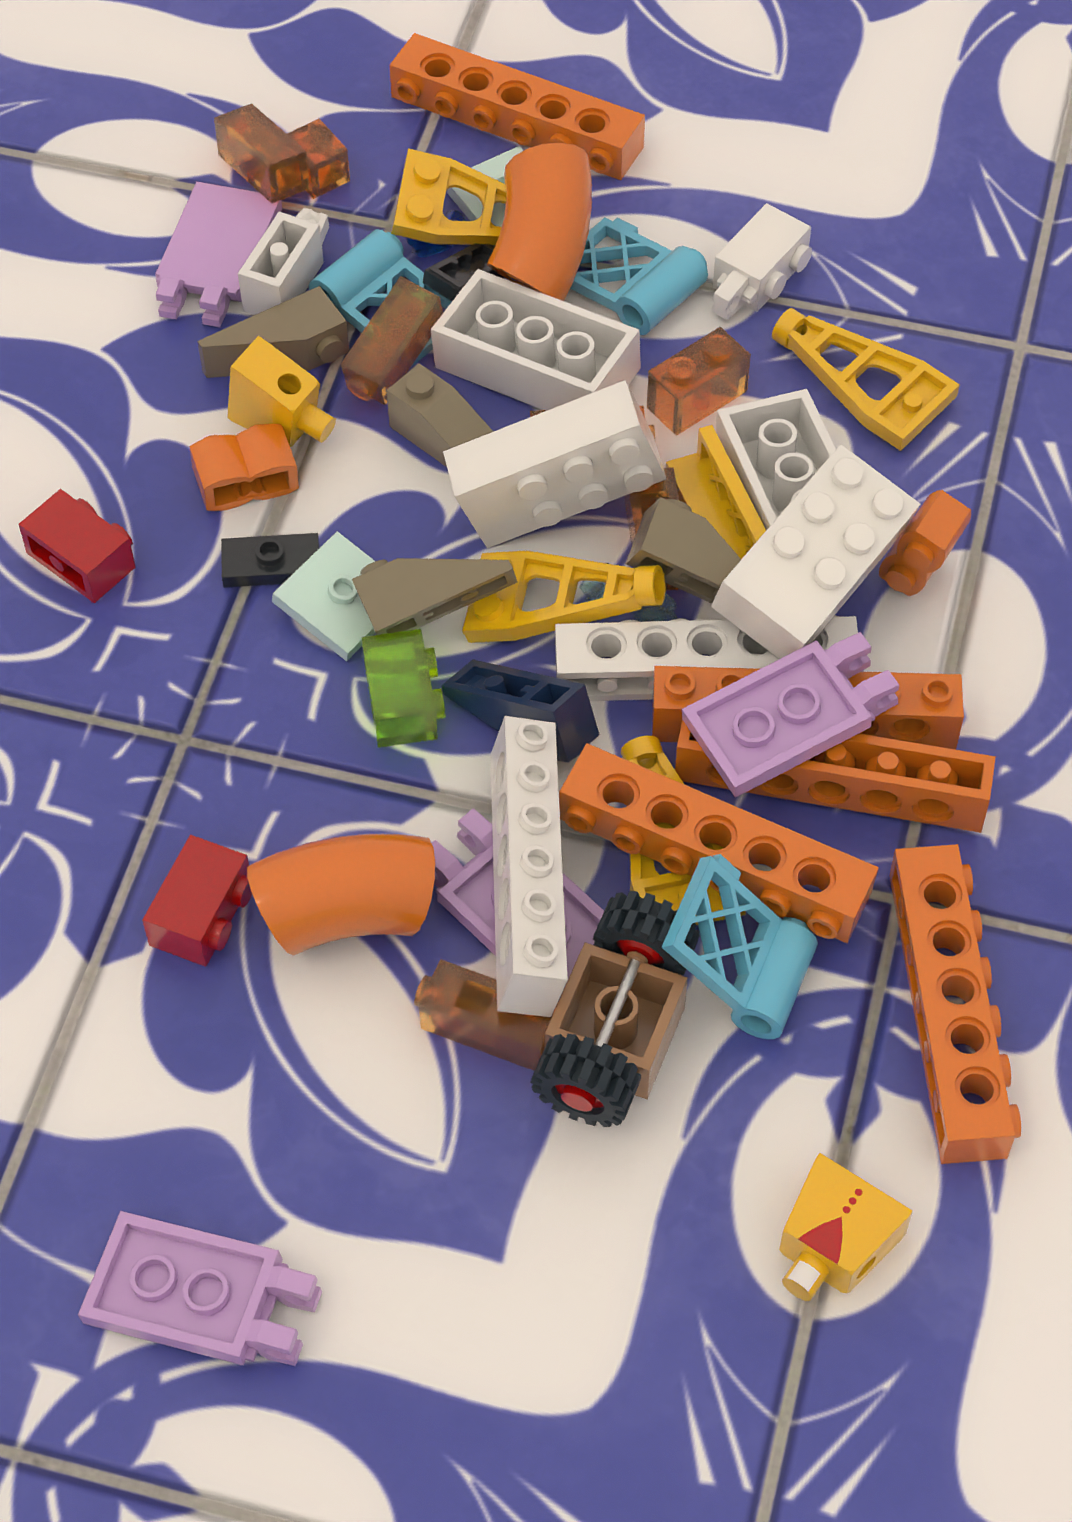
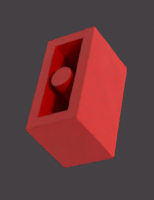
M61 488L18 524L26 553L93 603H96L136 568L131 548L133 542L127 531L117 523L109 524L97 515L94 508L87 501L81 498L76 500Z
M190 834L142 919L149 946L206 967L215 950L221 951L225 947L232 929L231 920L238 907L244 908L251 899L252 892L247 878L248 856Z

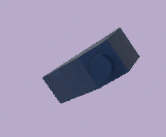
M473 659L441 685L445 696L498 732L504 716L555 723L557 761L569 763L581 754L586 743L590 744L600 735L586 686L582 683Z

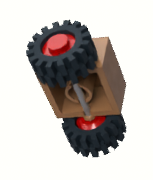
M629 891L627 896L623 892L616 893L615 898L611 897L597 926L593 936L594 944L591 945L584 942L546 1029L545 1048L530 1082L533 1084L531 1087L533 1092L540 1094L539 1099L543 1103H553L551 1109L560 1113L564 1110L570 1113L568 1118L578 1121L579 1117L583 1118L588 1125L595 1126L598 1121L603 1127H611L612 1123L618 1126L625 1120L634 1096L648 1100L685 1009L688 979L684 976L686 968L662 948L677 913V910L671 909L673 903L665 899L662 904L655 901V895L646 893L644 898H641L636 891ZM692 923L684 941L693 951L700 936L699 930H695L697 927L696 923Z

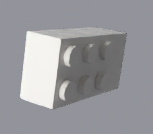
M479 269L476 270L431 328L435 368L544 411L624 380L629 385L641 369L639 329Z
M626 380L443 451L454 496L487 548L539 528L555 525L560 520L589 509L599 508L605 503L627 494L646 490L651 485L667 479L654 436Z
M807 389L717 410L716 433L767 530L836 450V447Z
M840 444L723 580L711 607L778 659H781L815 640L906 530L921 504Z

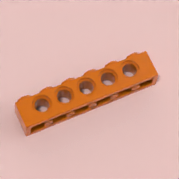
M416 33L410 37L389 65L392 98L530 148L549 143L574 144L585 150L589 157L590 170L618 180L623 179L644 148V114Z
M654 666L652 736L657 737L660 742L678 743L683 720L682 709L685 708L686 704L691 705L759 669ZM859 672L848 680L853 687H856L862 681L882 672ZM890 672L899 684V690L895 692L898 697V704L875 716V720L871 722V727L860 734L956 750L964 719L962 675Z
M682 720L675 771L681 780L688 783L729 789ZM859 733L746 793L981 833L990 802L996 756Z
M586 743L559 791L560 819L565 821L573 830L580 833L591 832L613 842L617 848L626 853H639L658 861L664 868L678 875L688 874L693 876L700 858L721 854L741 872L739 881L778 917L799 919L805 922L814 934L826 939L836 938L848 944L872 893L879 869L875 865ZM619 802L625 804L626 807L614 808L608 804ZM669 823L673 825L674 828L663 829L655 824ZM715 843L722 846L723 849L712 850L704 846V844ZM764 864L769 866L772 870L761 871L756 869L752 865ZM711 880L710 886L720 893L719 887ZM813 885L818 887L821 892H809L802 886Z
M958 844L895 849L889 876L941 1164L1007 1159L1014 1139L1021 1136V1117L1017 1104L1009 1105L1006 1087L1011 1085V1067L1007 1054H999L996 1038L1001 1036V1017L998 1006L989 1004L987 989L991 988L992 973L988 957H980L977 943L982 940V921L979 911L971 910L968 896L973 893L971 867L969 864H962ZM929 902H938V903L943 904V905L946 906L947 908H945V909L934 908V907H932L931 905H929L928 903H929ZM946 948L953 951L956 955L946 956L939 953L936 949ZM945 996H957L966 1003L954 1004L949 1002ZM966 1044L972 1047L975 1053H962L953 1045ZM974 1093L982 1097L986 1103L973 1104L962 1095Z

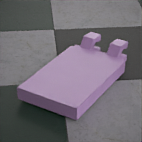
M196 181L155 273L158 287L156 300L163 301L158 309L159 316L177 320L185 303L187 292L202 295L199 301L200 308L206 309L202 316V324L220 327L228 311L230 300L242 302L238 272L277 213L282 211L281 196Z
M859 632L833 644L827 650H823L816 640L683 708L682 719L736 798L870 728L871 722L875 720V716L898 704V697L895 692L899 690V684L890 671L886 670L862 681L856 687L852 686L848 679L871 666V660L867 656V654L871 653V646L862 633Z
M473 808L458 820V826L461 830L457 833V838L475 857L462 866L458 859L439 842L433 841L432 845L435 856L434 884L438 887L436 889L438 894L437 901L496 956L492 824ZM563 873L567 976L569 979L584 942L591 945L594 944L593 936L604 910Z
M120 1211L78 1316L82 1323L243 1366L245 1360L254 1362L257 1353L268 1360L296 1366L303 1347L302 1341L297 1339V1329L270 1322L269 1319L276 1300L288 1307L315 1313L322 1290L321 1287L316 1286L318 1280L315 1275L290 1269L288 1264L282 1263L283 1259L279 1250Z

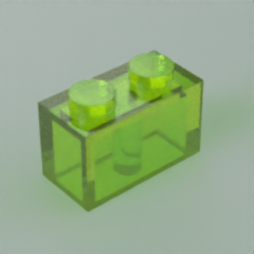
M415 629L361 637L378 748L438 739L437 719L446 718L442 689H432L430 678L438 677L437 661L434 647H424L422 630Z

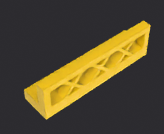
M713 425L699 428L697 453L667 461L665 474L678 500L690 506L692 512L706 518L740 559H742L765 533L766 529Z

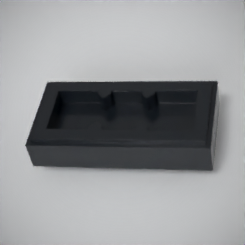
M475 243L425 269L422 283L453 301L477 269L503 279L504 277L487 265L495 247L491 244Z
M318 533L222 538L223 588L283 584L319 549Z

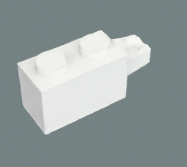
M766 203L715 256L713 288L716 291L713 295L714 305L712 306V312L728 320L744 305L758 312L770 298L776 299L782 292L786 281L795 271L801 272L811 258L812 248L809 247L811 226Z
M303 208L296 217L282 212L277 213L238 272L243 312L256 315L305 293L310 281L314 279L324 263L322 244L329 229L328 215L314 212L308 208Z

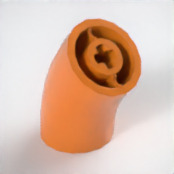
M549 143L531 147L520 152L505 166L506 205L504 220L496 246L487 265L511 282L564 301L581 263L589 233L592 209V179L589 157L584 149L574 144Z
M402 834L339 836L305 843L254 862L247 867V878L257 907L271 933L282 948L294 956L310 948L349 937L389 934L413 936L416 934L427 916L432 899L435 881L434 848L429 838Z

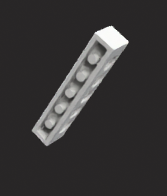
M834 615L814 641L817 640L823 650H827L833 644L857 634L856 616L839 617ZM679 618L670 621L650 622L624 620L611 623L555 624L556 678L585 684L590 701L653 699L654 666L761 669L779 660L726 618L720 620H687Z
M504 716L490 755L497 1011L551 1017L568 980L556 726L553 722Z

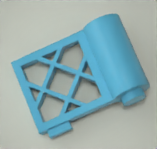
M604 217L589 230L580 263H592V270L577 272L570 289L616 312L623 324L639 329L640 335H646L707 281V262L704 256L696 249L678 246L672 251L638 234V227L618 217L614 221ZM606 236L621 242L619 246L595 248V245ZM648 256L653 259L647 264L629 266L628 258ZM623 259V267L597 270V262ZM626 280V283L615 293L599 286V283Z
M376 229L312 279L309 283V290L320 286L346 321L409 370L433 350L431 328L437 321H426L425 307H444L447 309L452 301L422 283L424 272L403 256V245L394 234ZM405 276L418 287V294H392V285ZM367 306H387V320H369L360 312ZM393 306L419 307V320H393ZM394 332L420 333V342L407 351L394 340Z
M721 854L700 858L662 948L733 1009L731 1019L738 1028L762 1039L779 1038L818 945L817 938L805 922L792 917H785L783 919L778 917L739 881L741 872ZM711 880L719 887L723 910L711 912L707 888ZM742 911H746L759 923L753 940L750 943L746 942L740 915ZM725 916L731 947L720 950L713 918ZM698 922L704 950L702 955H697L684 943L692 923ZM730 954L734 956L738 975L734 985L726 980L722 956Z

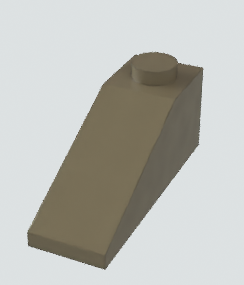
M320 286L197 341L202 372L206 378L230 376L231 365L257 336L266 340L306 371H310L325 363L333 362L340 356L350 352L347 321Z
M420 363L387 389L389 426L446 467L443 451L494 432L452 385Z
M660 497L644 512L625 564L633 568L659 565L664 572L666 583L712 604L723 580L741 559L706 518L692 512L690 506L682 501Z
M396 558L390 562L383 559L368 564L360 571L361 575L352 579L382 644L517 583L509 560Z

